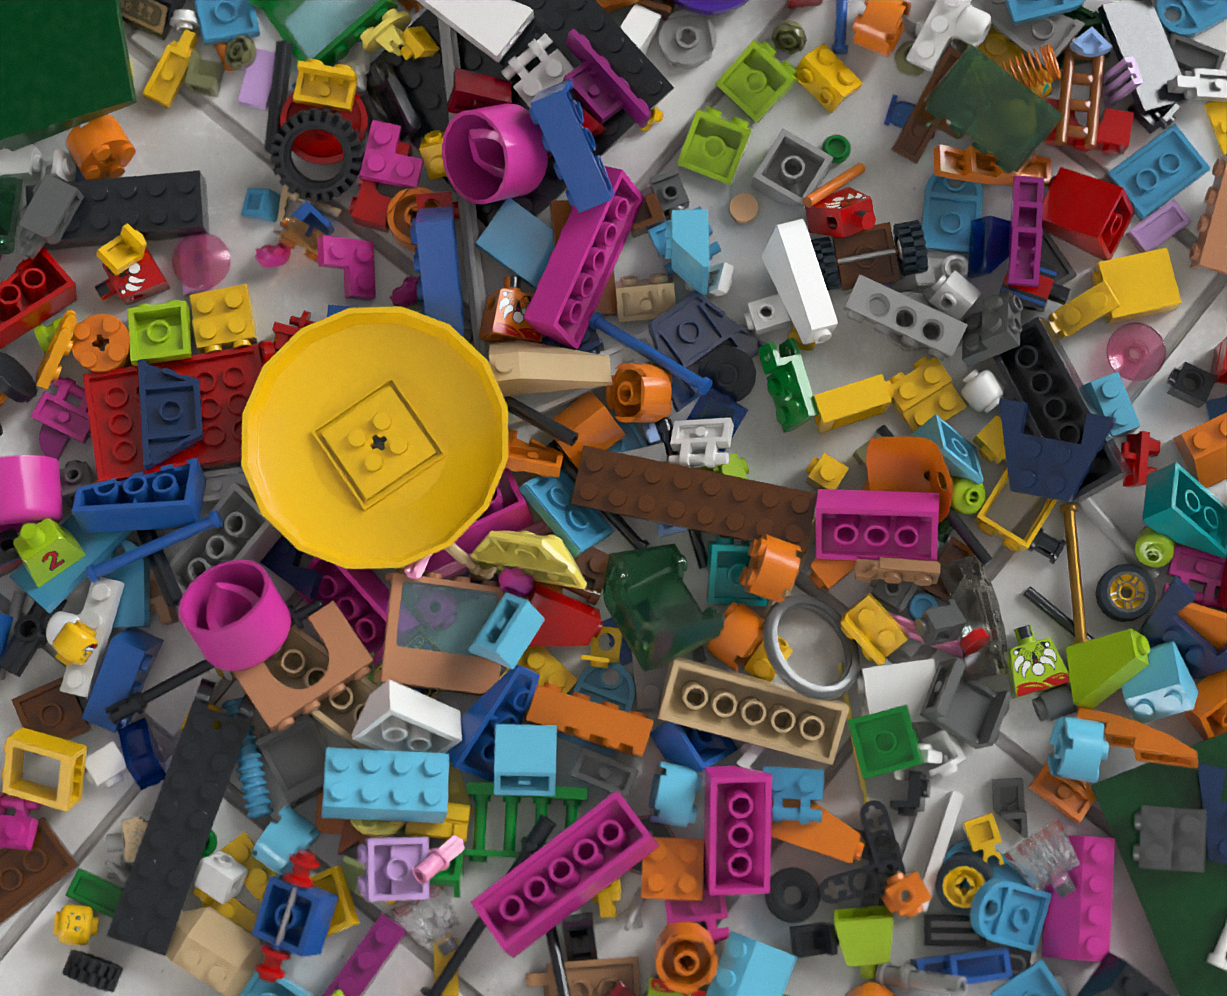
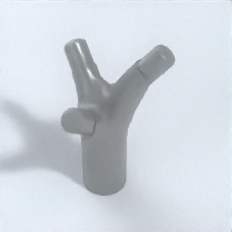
M121 855V866H118L109 859L105 860V865L114 872L108 873V879H117L126 884L130 869L128 864L124 862V855Z
M638 887L629 907L615 917L616 921L627 918L624 926L625 931L630 930L634 920L638 928L643 927L641 911L646 899H641V887Z

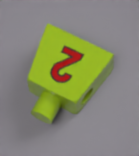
M50 518L42 520L37 525L34 523L25 524L20 531L21 536L13 542L25 568L38 588L86 556L74 535Z

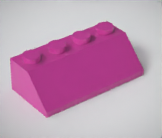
M508 468L503 470L488 509L454 542L467 554L472 553L490 531L517 532L534 524L528 506ZM443 549L431 554L425 571H434L455 561V559Z
M818 489L816 502V559L879 560L880 557L937 561L939 493Z
M314 557L306 568L323 574L315 600H323L325 606L334 601L369 655L372 652L375 654L372 658L375 666L370 668L371 670L375 669L382 663L390 590L370 568L346 569ZM295 589L308 604L315 601ZM401 602L396 644L400 647L405 645L421 625Z
M738 766L705 767L704 885L709 896L770 893L772 775L770 773Z
M1055 835L1047 839V844L1052 845L1056 851L1059 847L1058 838L1063 845L1064 853L1066 851L1064 843L1071 848V858H1074L1076 862L1073 867L1067 868L1069 867V861L1067 860L1065 866L1066 860H1064L1063 856L1060 859L1056 857L1060 865L1058 867L1049 858L1051 863L1048 867L1051 869V873L1045 876V891L1052 893V897L1043 925L1041 957L1101 962L1106 953L1110 952L1115 839ZM1048 875L1056 877L1054 880H1047ZM1070 879L1076 890L1066 895L1060 885Z

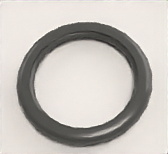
M807 595L786 596L782 603L776 602L769 609L763 627L764 648L775 672L797 693L818 700L836 699L847 693L858 675L860 663L858 645L855 639L850 640L843 633L840 623L842 616L826 602ZM793 609L809 610L826 620L835 630L842 643L846 661L845 670L836 682L825 686L815 685L804 680L788 665L782 655L777 637L778 624L787 612Z

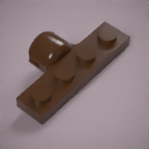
M949 46L946 48L891 151L917 164L935 131H943L955 139L963 138L968 133L975 120L976 111L971 106L958 100L956 93L974 60Z

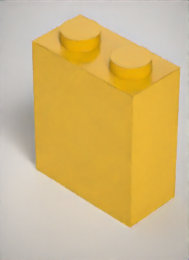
M1167 247L1098 262L1093 269L1094 272L1091 273L1093 286L1106 280L1121 305L1104 316L1106 317L1107 325L1173 311L1182 303Z

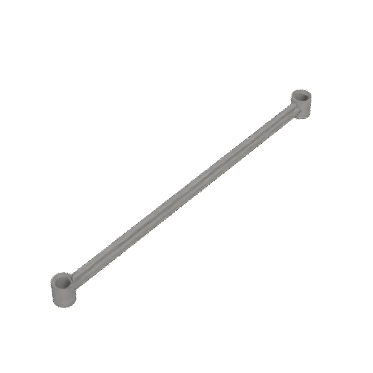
M438 17L446 98L448 102L454 87L455 68L461 69L457 31ZM448 112L449 122L457 114ZM457 193L474 348L489 363V343L491 341L479 339L486 303L481 250L474 245L479 238L476 204L465 200Z

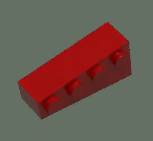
M44 246L34 259H23L16 266V271L6 281L3 280L0 283V349L77 301L76 283Z

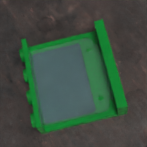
M249 0L251 5L264 11L282 39L293 44L292 53L298 61L306 62V59H316L327 66H331L334 62L345 58L350 52L349 49L357 42H362L360 36L365 30L370 27L375 28L383 21L381 18L387 11L398 8L394 0Z

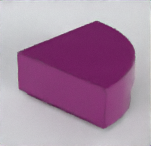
M43 424L39 433L41 450L45 456L59 460L70 438Z

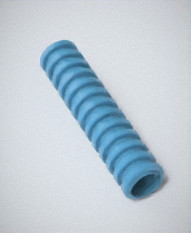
M243 697L225 701L222 704V708L226 709L224 715L236 718ZM251 723L236 761L239 766L236 768V771L240 772L241 775L238 777V780L243 784L240 789L245 792V795L242 797L243 800L247 801V804L244 805L245 809L249 810L247 818L257 819L271 815L274 810L269 806L272 801L267 797L270 792L268 789H265V785H267V781L263 780L265 771H261L263 762H259L261 753H257L258 746L255 744L257 735H253L255 727Z

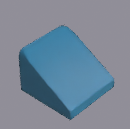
M247 188L241 216L267 222H276L281 195L271 189Z

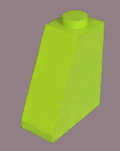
M1127 629L1066 647L1073 704L1081 708L1093 710L1149 665L1147 654L1150 652V646L1146 637L1133 629Z

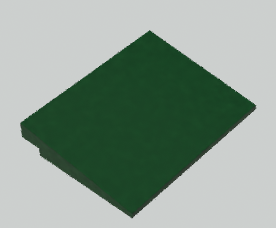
M0 0V150L7 148L12 152L137 103L119 0Z
M1227 732L1189 746L1197 751L1198 763L1227 769ZM1147 762L1092 784V788L1115 839V843L1179 996H1227V970L1207 962L1209 954L1214 953L1227 922V864L1208 860L1206 845L1204 872L1139 868V861H1134L1133 859L1134 843H1140L1141 830H1135L1136 811L1142 812V806L1202 810L1197 769ZM1227 770L1220 798L1224 802H1227Z

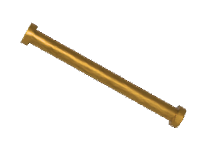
M1064 504L1060 506V513H1063L1065 538L1067 541L1066 548L1075 640H1072V643L1075 645L1090 639H1087L1075 512L1078 511V505Z

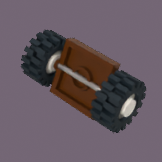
M919 220L894 224V237L892 236L890 222L876 224L869 230L864 229L845 238L832 236V242L829 237L811 240L827 291L838 289L839 279L842 291L853 289L859 275L882 284L901 280L899 268L903 276L927 272L928 253L925 246L924 232Z

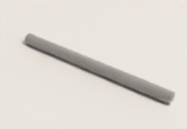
M1025 424L1023 434L1035 436ZM1092 497L1082 502H1076L1132 565L1144 569L1149 573L1152 580L1160 574L1155 567L1146 566L1138 560L1135 554V545Z

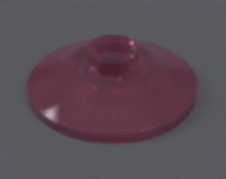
M204 232L194 233L185 237L176 246L172 256V266L177 278L187 287L197 290L209 289L222 282L228 274L231 264L230 253L225 243L217 236ZM203 254L204 260L200 263L195 262L196 255Z
M1129 323L1121 326L1112 334L1107 344V359L1111 368L1115 372H1119V375L1127 380L1142 381L1149 379L1162 368L1165 362V343L1161 335L1146 324ZM1136 350L1139 353V358H1131L1129 351Z

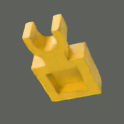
M989 812L962 822L971 850L973 852L981 850V859L986 863L988 858L994 855L997 858L998 865H1003V858L994 847L995 844L1001 843L1002 839L993 813Z

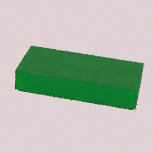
M78 868L65 896L90 906L92 909L113 919L124 888L82 868Z

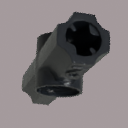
M64 599L50 614L35 601L27 615L16 621L14 626L15 634L0 656V667L20 678L37 649L47 644L46 629L50 618L56 612L62 611L68 601ZM36 627V632L32 636L27 637L28 632Z

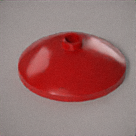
M293 91L282 108L280 126L302 110L306 109L308 111L311 108L323 110L324 108L294 102ZM355 92L351 113L331 109L330 112L342 114L341 118L345 121L349 119L353 123L351 127L354 130L357 129L360 134L358 136L359 140L363 141L367 132L368 118L364 103ZM309 129L301 132L293 142L292 152L309 163L329 165L344 160L341 144L335 136L327 131Z

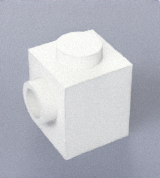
M954 270L948 278L943 275L932 287L935 294L929 302L942 313L960 320L982 292Z
M779 294L747 303V313H744L743 317L747 329H753L755 337L789 327L790 318Z
M112 741L86 758L84 774L92 785L96 783L100 787L108 786V788H112L124 780L123 775L135 767L121 744Z
M219 851L210 857H205L197 867L198 875L194 885L221 904H224L240 894L249 870L235 861L232 856Z

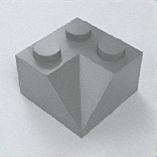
M783 128L753 175L751 186L776 201L804 207L803 198L818 189L831 168L833 157Z

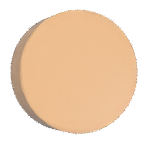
M738 194L730 202V216L737 223H750L758 214V202L750 194Z

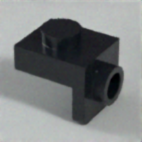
M1133 101L1127 108V111L1134 113L1133 117L1151 134L1159 127L1165 130L1176 119L1173 114L1180 108V105L1176 102L1169 108L1139 115Z
M909 771L908 801L891 800L890 807L893 810H897L898 815L916 816V811L925 812V798L930 797V780L926 779V775L922 771Z
M817 922L790 927L792 955L797 956V959L823 954L830 956L838 955L837 947L840 942L834 924Z

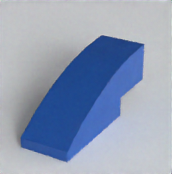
M1008 947L910 959L911 965L917 970L965 977L967 981L961 983L974 984L1013 978Z

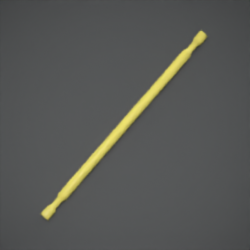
M838 663L837 668L841 677L843 674V663ZM847 691V693L843 695L844 702L849 706L847 720L853 719V715L850 705L849 694ZM851 735V741L858 771L860 787L864 797L863 802L865 804L869 801L866 792V782L865 779H863L859 761L857 758L856 750Z

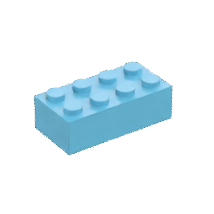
M326 747L322 818L444 824L448 803L449 754Z

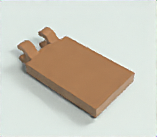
M637 956L564 962L571 996H604L617 980H621L626 984V987L636 996H641ZM546 963L547 972L526 974L527 987L543 986L544 996H558L551 963Z

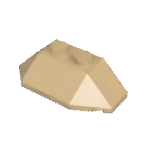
M209 906L181 912L165 954L172 963L226 996H239L255 972V965L260 962L263 963L265 954L260 951L262 946L260 938L252 935L251 932Z

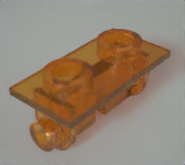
M284 215L280 222V226L283 227L282 231H273V233L280 236L278 241L291 249L298 246L306 250L304 256L318 263L317 238L326 234L314 228L310 236L307 237L305 234L310 225L295 218L293 215L290 217Z

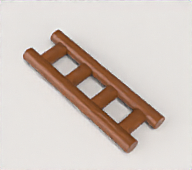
M1069 43L1064 49L1055 144L1065 146L1067 144V137L1085 138L1084 147L1094 149L1097 143L1105 54L1098 57L1081 56L1069 49ZM1075 59L1091 60V75L1074 73ZM1072 85L1090 86L1089 101L1071 99ZM1070 111L1088 112L1086 127L1069 125Z

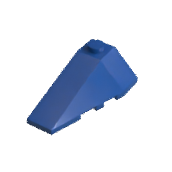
M516 664L514 669L510 668L461 717L462 741L444 753L449 754V762L454 768L494 783L496 724L523 725L522 720L525 710L531 706L540 678L537 672Z

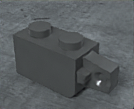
M47 173L43 180H39L33 190L34 196L30 204L24 206L19 215L20 222L18 225L22 228L15 250L31 259H34L45 243L50 245L59 243L84 198L76 187Z

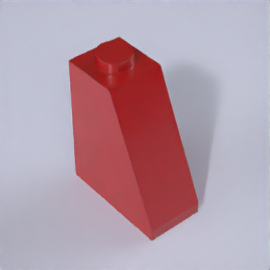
M534 583L535 587L526 600L533 605L545 620L528 647L589 646L592 638L599 636L603 627L600 609Z

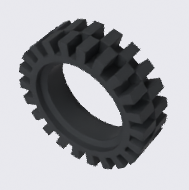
M311 108L308 111L305 109L293 115L280 127L271 145L273 155L270 158L271 163L275 165L273 169L274 174L280 176L279 182L282 186L286 184L289 187V193L292 195L294 193L299 194V198L302 200L310 198L311 202H318L320 199H323V202L330 201L333 197L337 198L353 185L360 174L364 153H362L363 141H360L358 138L360 134L357 129L354 130L351 127L353 123L349 119L345 121L341 118L342 114L338 112L333 114L330 112L331 109L324 108L323 110H318V108ZM309 129H321L337 138L344 152V162L342 169L335 177L317 181L305 177L298 171L292 159V146L294 140L301 132Z

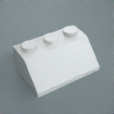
M388 680L369 695L353 730L352 739L377 750L446 753L462 741L460 711L392 680Z

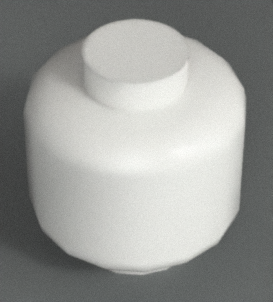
M975 369L963 379L966 385L962 388L961 395L975 412L985 411L987 414L999 405L1000 398L1005 399L1002 396L1005 392V387L991 370H984L979 373Z

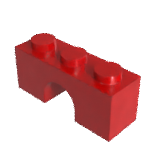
M1047 98L1042 109L1038 140L1045 141V144L1050 146H1058L1055 144L1059 100ZM1105 108L1099 119L1097 143L1094 150H1100L1107 156L1124 154L1129 146L1134 113ZM1070 111L1069 125L1082 126L1076 120L1075 111ZM1067 137L1066 145H1071L1079 151L1091 150L1084 147L1085 138Z
M399 141L396 154L412 157L411 144ZM359 176L358 186L360 190L358 196L352 198L349 207V213L352 214L351 217L354 224L388 233L387 210L392 198L378 192L380 182L361 179Z

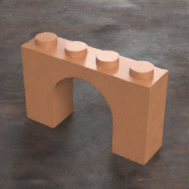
M334 601L308 617L310 625L329 652V665L319 682L305 689L285 687L275 680L264 662L248 669L232 671L272 733L276 730H279V732L285 731L295 723L294 718L303 712L305 715L311 714L321 706L320 701L328 696L335 698L347 689L345 686L347 683L354 679L358 682L372 673L370 668L375 666L373 659Z

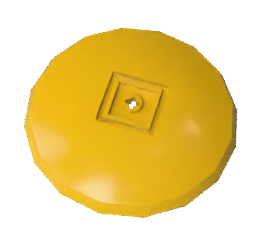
M404 307L348 308L301 328L263 365L242 413L241 466L260 513L298 550L346 569L401 568L450 547L488 509L508 461V406L488 360L451 325ZM376 437H379L381 440L387 439L384 442L385 448L381 451L379 448L372 449L375 445L373 440Z

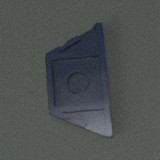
M141 359L138 360L143 465L145 470H148L204 439L199 379L188 375H179L174 370L165 367L161 369L149 365L147 361Z

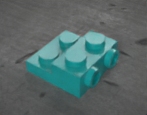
M716 536V541L708 542L706 599L708 604L731 605L733 602H736L738 605L744 603L746 605L767 606L768 599L746 592L744 585L739 584L740 574L744 567L748 568L751 558L748 555L751 542H734V538Z

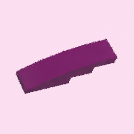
M1015 175L1013 179L1008 261L1009 285L1038 287L1043 233L1042 217L1044 203H1042L1044 178Z

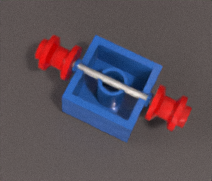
M298 850L297 854H290L289 860L293 863L292 871L284 873V875L269 877L252 935L272 943V945L263 944L260 951L265 954L263 963H257L254 969L259 973V978L264 981L275 983L277 979L284 978L285 971L281 969L283 960L290 959L291 952L301 957L320 955L339 896L313 885L314 881L309 878L311 869L319 867L320 862L315 860L316 855L311 852Z

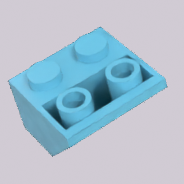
M506 592L490 613L468 650L473 654L514 669L545 618L528 600Z
M496 724L494 795L555 796L557 726Z

